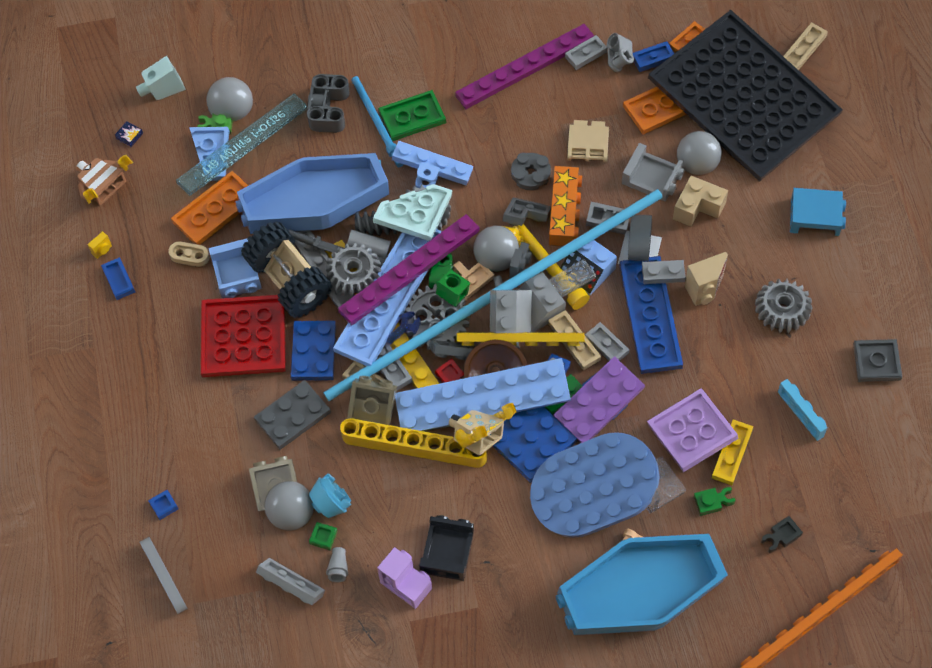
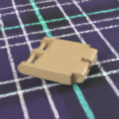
M574 120V125L569 126L567 160L585 159L587 162L589 160H603V162H607L609 127L605 126L604 121H592L591 126H587L588 121Z

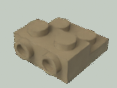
M359 376V379L356 378L352 382L347 419H358L390 425L392 411L395 406L397 386L393 385V382L390 380H380L379 383L372 381V378L369 376Z
M287 456L275 458V463L266 464V461L253 463V468H249L258 512L265 510V499L274 486L285 481L297 482L293 460L288 459Z

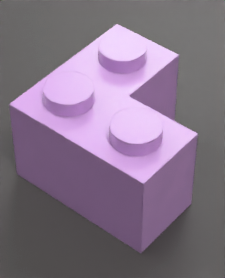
M394 547L377 567L380 583L416 609L432 589L431 578L424 571L418 572L413 568L412 557L406 551H399Z

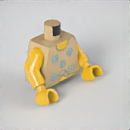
M508 403L502 406V411L494 415H488L475 410H471L463 417L453 414L449 420V426L455 428L454 440L461 447L481 455L502 439L504 421L511 419L513 414L516 413V409L513 403Z

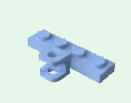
M398 141L392 155L393 161L418 169L415 181L416 188H420L422 181L429 182L428 185H423L424 188L432 184L436 185L438 176L467 186L473 171L472 165Z

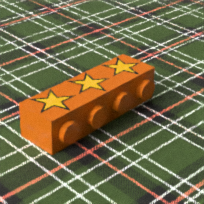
M555 166L549 245L565 246L578 238L579 227H575V221L579 222L580 210L576 209V204L581 203V192H577L578 187L582 188V175H578L579 167Z

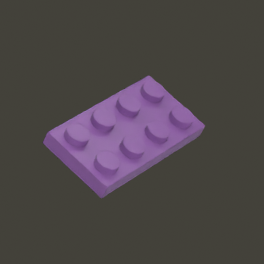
M614 356L571 397V401L566 402L554 414V417L580 443H583L597 435L645 388V385Z

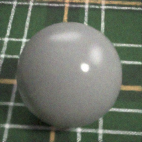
M695 131L687 134L680 141L677 148V160H682V168L691 174H708L715 170L721 160L722 151L718 140L710 133L704 131Z
M502 226L485 228L477 235L473 245L476 261L493 272L508 269L515 249H519L516 236L509 229Z
M285 481L274 486L265 499V513L269 521L275 527L286 531L297 530L306 525L314 511L313 501L309 496L310 491L304 485L294 481Z

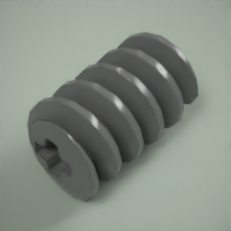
M374 210L371 213V217L368 216L366 211H364L363 217H360L359 212H356L355 231L365 234L368 231L369 235L373 236L374 230H376L378 236H381L382 230H384L386 235H389L391 228L373 223Z

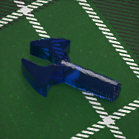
M406 312L399 315V318L402 320L401 325L389 335L387 343L392 344L406 331H412L416 334L420 326V318L418 317L414 323L409 324V319L416 315L414 312Z

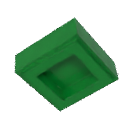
M316 522L309 539V544L331 550L338 531L337 528Z

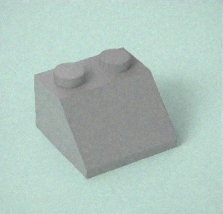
M543 272L524 282L518 289L532 290L531 332L546 326L549 319L565 311L566 302Z
M490 290V332H531L532 290Z

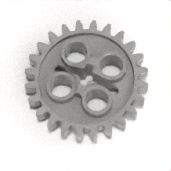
M434 284L433 290L426 286V292L418 289V296L412 295V301H409L408 307L404 311L406 315L402 316L403 321L406 322L403 324L404 329H409L407 336L413 335L415 337L445 319L447 315L463 308L465 299L454 307L436 294V284ZM433 301H438L441 303V305L435 307L432 306L431 303ZM419 315H424L427 317L423 321L417 319ZM470 316L430 340L455 342L454 339L457 340V333L466 332L465 328L469 327V322L466 320H469ZM430 340L424 343L427 344L428 350H430Z

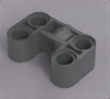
M318 74L313 77L307 109V118L311 130L333 133L344 130V112L339 107H330V101H342L349 97V83L345 76Z

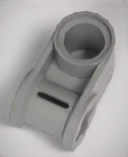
M617 33L611 34L607 40L608 64L614 72H620L623 66L634 61L632 41Z

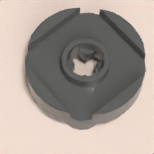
M523 152L518 154L512 163L511 177L517 183V186L524 190H537L539 186L546 185L550 180L551 166L546 156ZM528 169H534L536 172H532V174H528V171H527V170H528Z

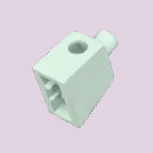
M167 56L142 71L145 82L136 86L141 97L151 92L156 100L186 90L179 74Z

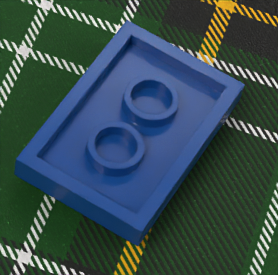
M294 321L291 363L292 381L334 380L335 352L333 347L336 340V321Z

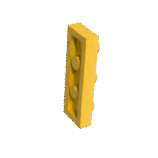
M734 419L731 426L738 434V439L722 448L712 474V479L731 486L734 483L754 427Z

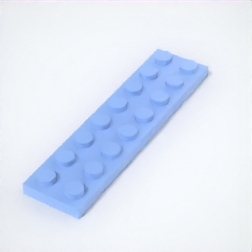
M436 229L433 238L440 234L442 231ZM402 232L383 263L381 272L377 274L381 277L429 241ZM427 271L351 326L348 322L333 347L334 352L365 366H371L379 356Z
M562 358L397 392L395 395L400 427L424 432L449 427V420L453 414L463 417L471 410L494 415L502 411V406L508 403H513L516 412L571 401Z

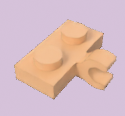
M460 261L453 265L455 268L453 271L470 282L468 295L464 298L465 301L494 278V274L479 262L470 270Z

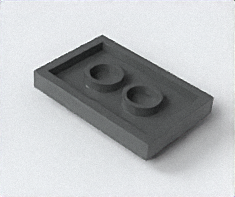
M304 380L255 415L254 419L279 450H281L329 415L331 410Z

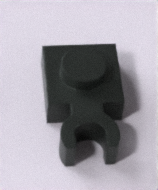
M787 516L771 527L770 531L773 534L764 535L761 543L764 544L766 541L772 542L773 546L768 549V552L772 553L777 549L779 543L785 548L801 537L803 532L791 517Z

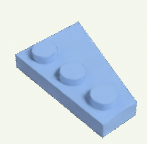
M189 127L204 176L207 177L206 181H219L226 176L227 157L224 153H228L229 128ZM211 162H213V163H212V166H213L215 163H218V167H216V168L211 167V165H210Z

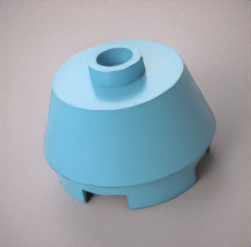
M330 474L325 475L323 478L319 477L309 492L314 509L327 518L347 512V508L352 505L346 491L334 482L336 479Z

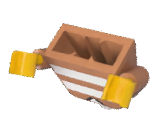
M124 155L118 161H103L99 158H95L90 164L80 161L76 167V170L80 172L77 176L80 182L78 184L80 197L86 200L88 204L93 199L101 206L126 182L123 170H128L127 166L133 163L131 159Z

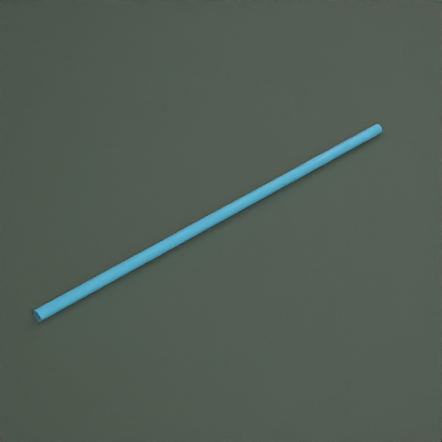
M658 189L492 290H512L662 199L661 192ZM490 291L377 359L371 366L364 367L323 392L328 401L334 399L352 388V382L356 378L359 379V376L370 377L490 303Z

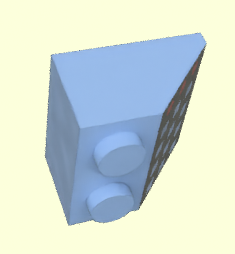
M593 240L566 256L560 268L578 288H583L590 296L616 269L617 256Z

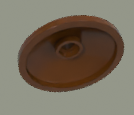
M488 340L477 345L469 353L464 366V377L469 378L492 373L493 367H498L502 371L526 366L527 362L522 352L515 345L504 340Z

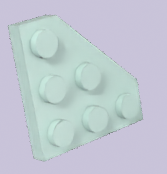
M432 184L426 186L425 190L419 192L412 191L400 195L399 199L390 202L389 200L383 201L373 217V223L430 241L451 199L452 190Z

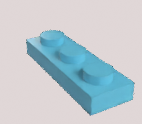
M788 379L781 382L778 389L779 395L817 441L823 438L827 430L824 419L816 415L810 402L803 399L795 384H791Z

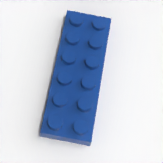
M660 256L649 257V261L623 260L619 262L641 374L683 369L666 283L643 284L642 262L661 261Z

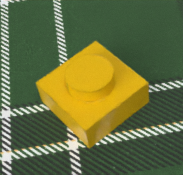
M103 231L87 244L91 254L96 259L106 254L112 247L108 235Z

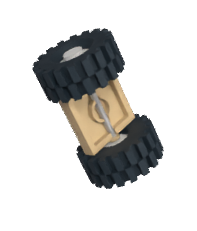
M270 222L266 227L264 225L261 226L259 231H254V235L247 238L248 242L243 244L244 248L241 249L242 256L257 273L266 272L280 289L281 293L278 294V301L290 316H293V318L298 316L300 318L303 314L306 316L309 314V311L316 310L318 305L321 306L323 304L322 301L328 298L327 294L331 293L332 283L318 267L310 266L294 246V237L280 222H274L273 224Z

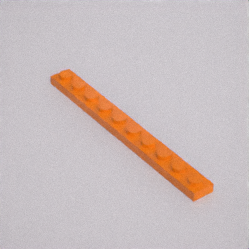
M897 548L891 553L889 551L884 552L878 558V563L874 566L872 563L867 565L861 571V576L858 578L854 576L844 584L845 588L841 591L837 589L827 597L828 601L823 605L821 602L815 605L810 610L811 614L809 616L798 618L793 623L794 627L792 629L781 631L775 637L777 640L771 645L769 642L764 644L758 650L759 654L754 658L752 656L747 657L740 664L741 668L764 667L898 564L903 554Z

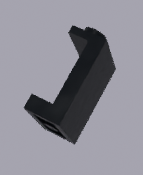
M442 515L430 516V527L424 554L419 564L420 571H424L432 576L464 581L474 536V524L465 519H458L456 521Z

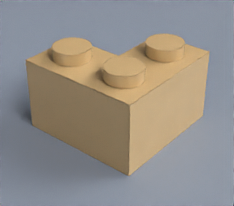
M690 176L674 207L673 220L692 226L699 211L718 219L726 204L728 190Z

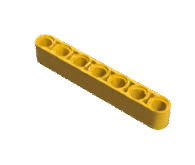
M346 419L340 425L343 441L353 446L474 468L484 466L487 461V450L481 456L474 457L472 455L474 452L461 447L452 436L358 419ZM350 429L355 430L352 434L346 433ZM370 433L376 434L375 437H367V435ZM391 437H396V438H397L396 441H393V442L388 441V439L391 438ZM411 441L419 442L416 445H409ZM432 445H439V446H440V447L437 448V449H431V448H430V446H432ZM455 448L461 450L458 453L451 452V450Z

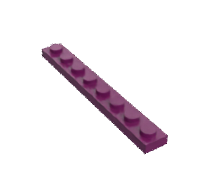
M582 24L455 92V96L463 107L468 109L565 57L566 52L592 38L594 35L585 24Z
M467 214L341 305L338 308L339 313L351 326L480 232V227Z

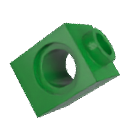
M450 269L445 275L441 274L437 279L436 294L456 307L468 295L470 282Z

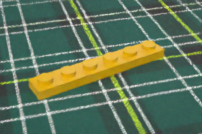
M458 332L457 342H462V346H474V342L498 339L507 341L515 346L516 342H525V346H538V342H546V346H559V342H567V346H580V342H585V333Z

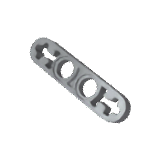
M150 537L140 541L177 614L188 609Z

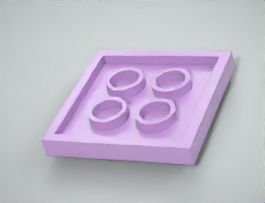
M702 388L647 421L648 426L683 472L738 439V434Z

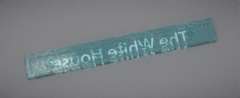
M292 94L176 179V183L191 196L307 110V105L296 94Z

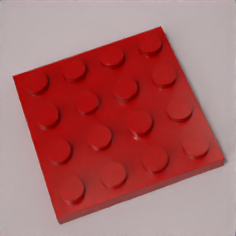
M278 295L201 300L202 377L286 372L285 308L278 301Z

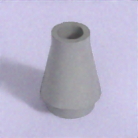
M341 547L333 548L326 571L328 579L332 582H343L348 576L346 550Z

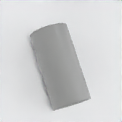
M351 230L347 242L349 247H353L354 242L358 248L363 244L365 245V250L371 248L372 253H376L377 257L386 258L391 243L389 240Z

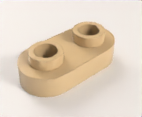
M175 242L169 247L170 258L175 263L201 267L207 264L210 258L207 248L202 245Z

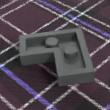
M513 197L503 214V222L513 226H522L526 218H532L537 222H547L552 206Z
M521 242L519 249H515L510 263V278L524 271L525 265L530 263L532 253L529 252L528 243Z

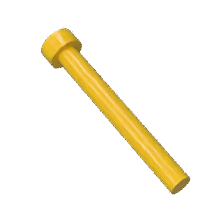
M524 224L522 226H513L519 230L520 235L523 236V242L529 244V250L538 261L549 255ZM557 263L546 269L567 294V302L574 310L582 308L589 301L590 296L583 288H577Z

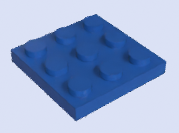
M540 407L516 412L511 419H506L504 421L502 439L495 443L493 447L531 483L535 473L544 461L552 455L572 447L577 442V438L547 409Z

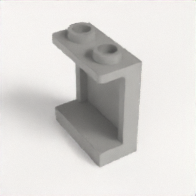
M639 143L623 171L622 184L645 194H650L658 189L663 196L660 200L666 202L668 196H672L676 189V181L681 180L685 169L682 168L683 161L679 160L676 165L646 153V145Z

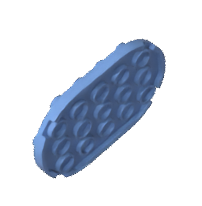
M625 433L600 435L558 452L544 461L532 480L530 489L532 509L538 520L556 534L572 538L592 534L638 515L651 503V499L659 484L658 464L651 450L638 438Z

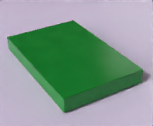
M433 90L378 108V112L392 142L447 123Z

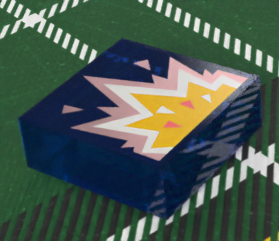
M126 121L115 134V137L132 147L141 137L143 131Z

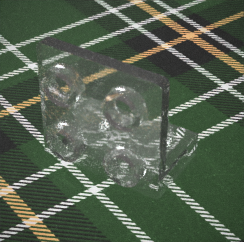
M663 457L656 459L659 468V484L651 499V503L646 507L650 514L686 492V488Z

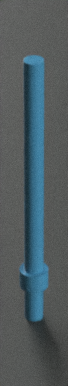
M355 76L351 81L383 139L389 157H392L397 145L392 142L359 77ZM394 161L398 168L404 165Z

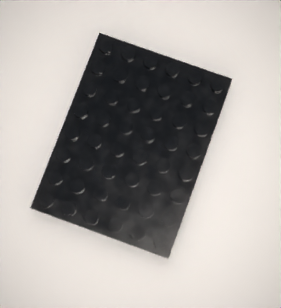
M729 10L648 75V79L705 132L713 135L719 144L759 182L843 111L842 108L732 10Z

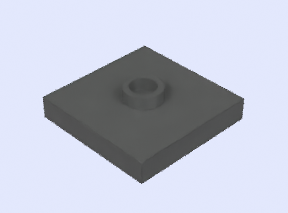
M897 339L856 340L853 342L858 382L901 381L902 371Z

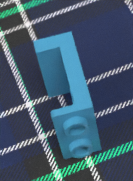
M793 188L790 210V233H798L799 228L804 227L835 230V236H839L841 229H845L846 217H842V212H845L846 200H843V192Z

